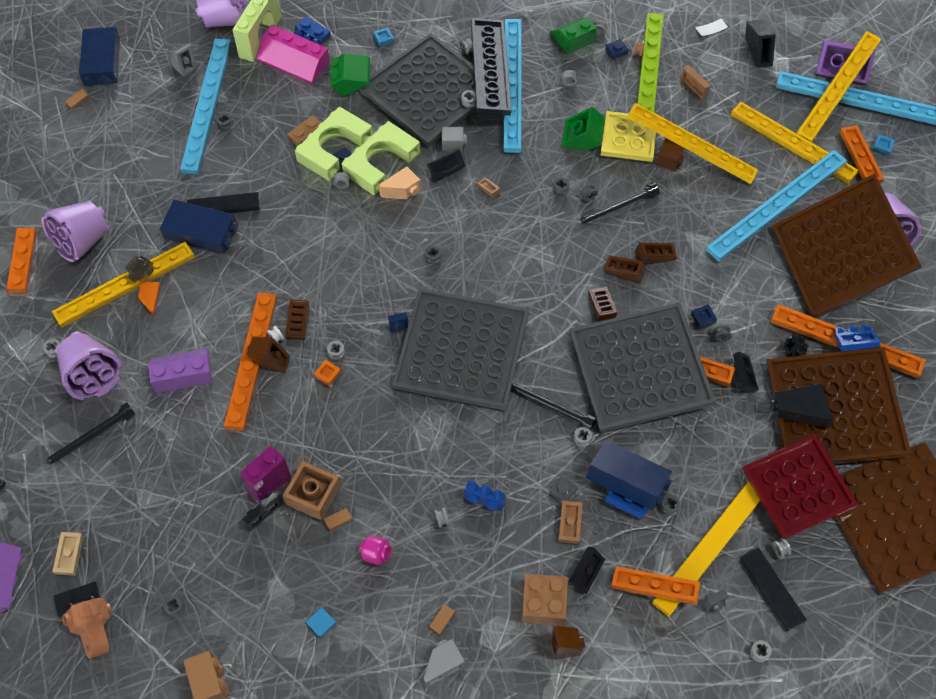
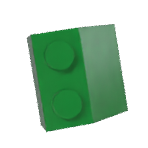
M587 17L576 19L550 31V34L563 50L569 54L594 43L597 28Z
M342 54L331 60L330 86L342 97L370 84V57Z
M590 107L567 118L561 146L586 151L600 146L605 117L594 107Z

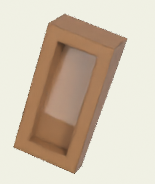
M81 89L65 102L71 109H74L90 98Z
M486 177L477 183L492 199L500 193V188Z
M347 508L324 518V522L330 532L353 520Z
M444 604L429 628L441 635L454 617L455 611Z

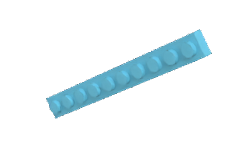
M505 19V40L512 111L511 116L504 115V152L521 153V19Z
M215 38L180 167L181 173L199 175L232 47V42L229 39Z
M780 71L776 88L821 98L830 82ZM852 87L848 88L839 102L936 125L935 106Z
M833 150L709 244L706 251L720 262L845 166L847 160Z

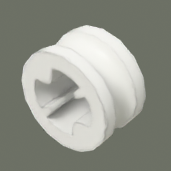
M276 326L273 327V330H267L268 336H272L277 343L278 341H284L282 333Z

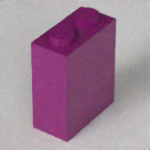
M271 445L240 472L247 492L258 503L265 496H270L273 492H277L291 479L285 458Z

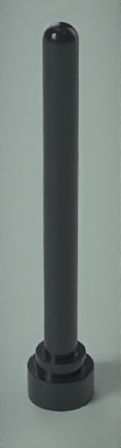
M656 182L647 184L644 190L583 216L581 222L587 223L646 196L652 198L660 194L659 187Z
M512 383L511 391L580 422L581 426L590 429V431L594 427L596 422L595 416L591 414H584L583 416Z
M127 402L120 406L121 408L118 410V413L49 456L47 459L48 463H55L118 421L130 419L136 414Z

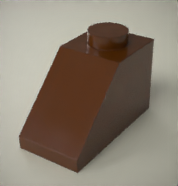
M666 138L658 153L656 165L676 171L678 165L682 166L684 162V147Z
M272 336L252 337L247 355L258 365L286 373L290 355Z
M553 626L551 642L555 660L581 656L582 648H585L583 635H579L578 628Z

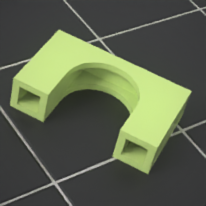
M279 0L250 1L232 29L239 58L251 62L256 60L260 46L258 38L259 25L277 26L282 17Z
M338 107L324 122L320 123L313 133L308 135L302 144L297 146L295 150L297 162L330 181L340 171L338 158L321 148L324 142L334 137H343L361 146L368 137L373 135L372 125Z
M389 121L380 126L375 134L368 137L366 142L357 147L354 153L345 158L342 163L343 173L348 174L350 180L374 196L380 191L379 184L386 180L385 174L368 162L374 154L391 152L408 163L420 154V142Z

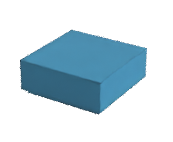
M388 27L373 32V37L379 47L395 42Z
M878 135L872 151L889 156L895 140Z
M321 607L306 621V624L321 639L336 625V621Z

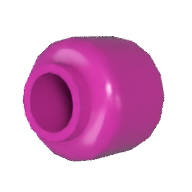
M371 535L361 542L359 552L365 562L382 565L390 559L392 547L385 538Z

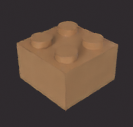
M302 461L283 494L285 504L322 521L341 487L339 477Z
M525 574L522 623L564 626L566 621L568 577Z
M207 651L183 660L194 699H228L227 697L231 695L227 682L225 683L224 678L221 677L225 673L222 663L219 662L217 656L213 657L211 652Z

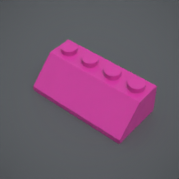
M271 25L263 34L256 60L311 84L314 83L330 63L328 48L275 25Z

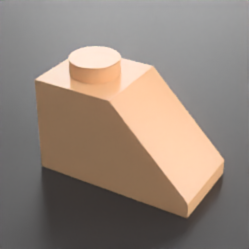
M405 167L379 184L380 196L382 198L408 199L418 194L421 190L420 179L408 167Z

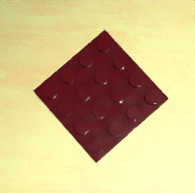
M816 434L742 468L783 539L793 537L858 506V503Z

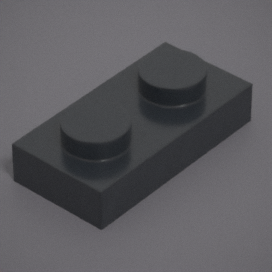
M455 150L427 163L433 180H438L466 166L460 150Z
M741 352L733 354L734 367L738 373L740 387L751 393L758 391L759 388L750 356Z
M274 492L270 496H265L256 508L250 509L244 515L242 521L245 527L250 532L282 506L280 498Z
M588 546L569 582L580 593L587 594L605 558L594 547Z
M95 581L54 595L57 615L62 617L72 605L101 598L98 583Z

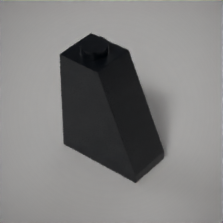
M763 19L747 21L745 37L756 67L773 66L775 32Z
M821 383L776 391L773 394L772 400H770L771 410L775 411L779 419L823 428L831 426L833 418Z

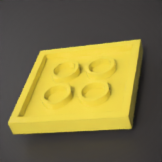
M607 111L600 156L653 162L656 132L627 117V113Z

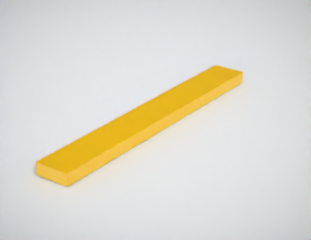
M868 31L865 32L796 134L810 142L814 140L880 43L881 38Z
M740 102L731 111L732 117L814 165L829 154V152L743 102ZM846 163L845 166L832 176L849 184L859 170Z
M637 103L634 104L627 116L749 184L753 182L758 172V169Z
M183 242L53 310L52 313L62 328L140 287L141 281L150 282L195 258L187 243Z
M749 481L673 577L698 581L760 502ZM656 597L652 604L670 617L681 602Z

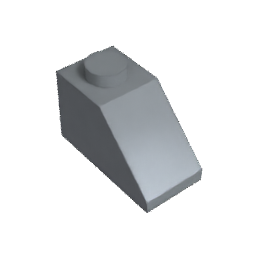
M189 43L168 54L172 67L183 77L197 69Z
M453 639L440 641L435 645L436 648L432 650L424 676L426 688L465 668V661Z

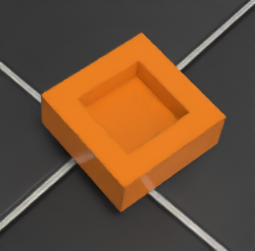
M325 359L314 372V377L330 387L341 374V369Z

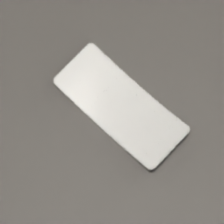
M719 19L713 23L695 28L701 36H706L724 30L728 26L722 19Z

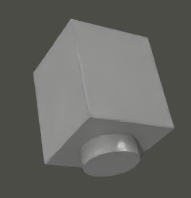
M443 127L442 152H453L455 150L463 152V145H467V134H463V127Z

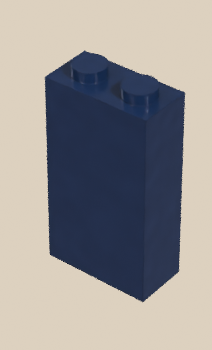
M116 27L83 29L79 75L84 86L118 83L120 37Z
M173 199L160 227V231L164 239L180 243L186 242L187 245L225 254L226 249L231 245L233 233L238 229V223L234 214Z
M605 440L590 465L586 479L654 510L656 504L661 505L665 493H663V490L668 491L672 480L669 479L672 471Z

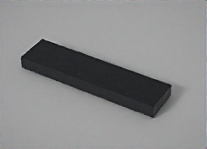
M258 192L187 200V203L226 213L260 210Z
M758 547L741 556L740 560L787 632L805 623L807 619L760 548Z

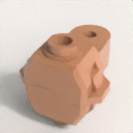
M95 598L72 605L62 616L63 624L65 627H69L70 633L81 636L86 656L89 659L108 654L109 643L103 624L110 618L109 615H111L112 611L110 604L106 603L103 598Z

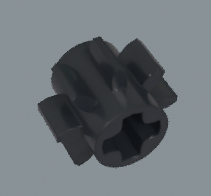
M792 334V338H786L783 346L787 351L786 356L806 355L807 348L809 347L805 343L806 338Z

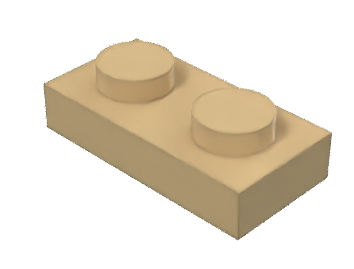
M61 532L52 571L54 575L76 576L84 537L82 533Z

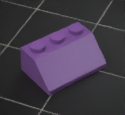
M823 40L816 74L835 78L856 46ZM876 50L867 60L854 82L867 84Z
M209 348L151 358L149 375L150 383L155 393L213 383Z
M0 542V613L8 610L13 602L12 591L17 582V567L21 562V547Z

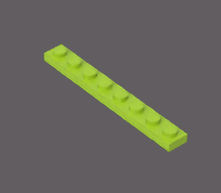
M647 13L637 103L654 112L664 18V14Z

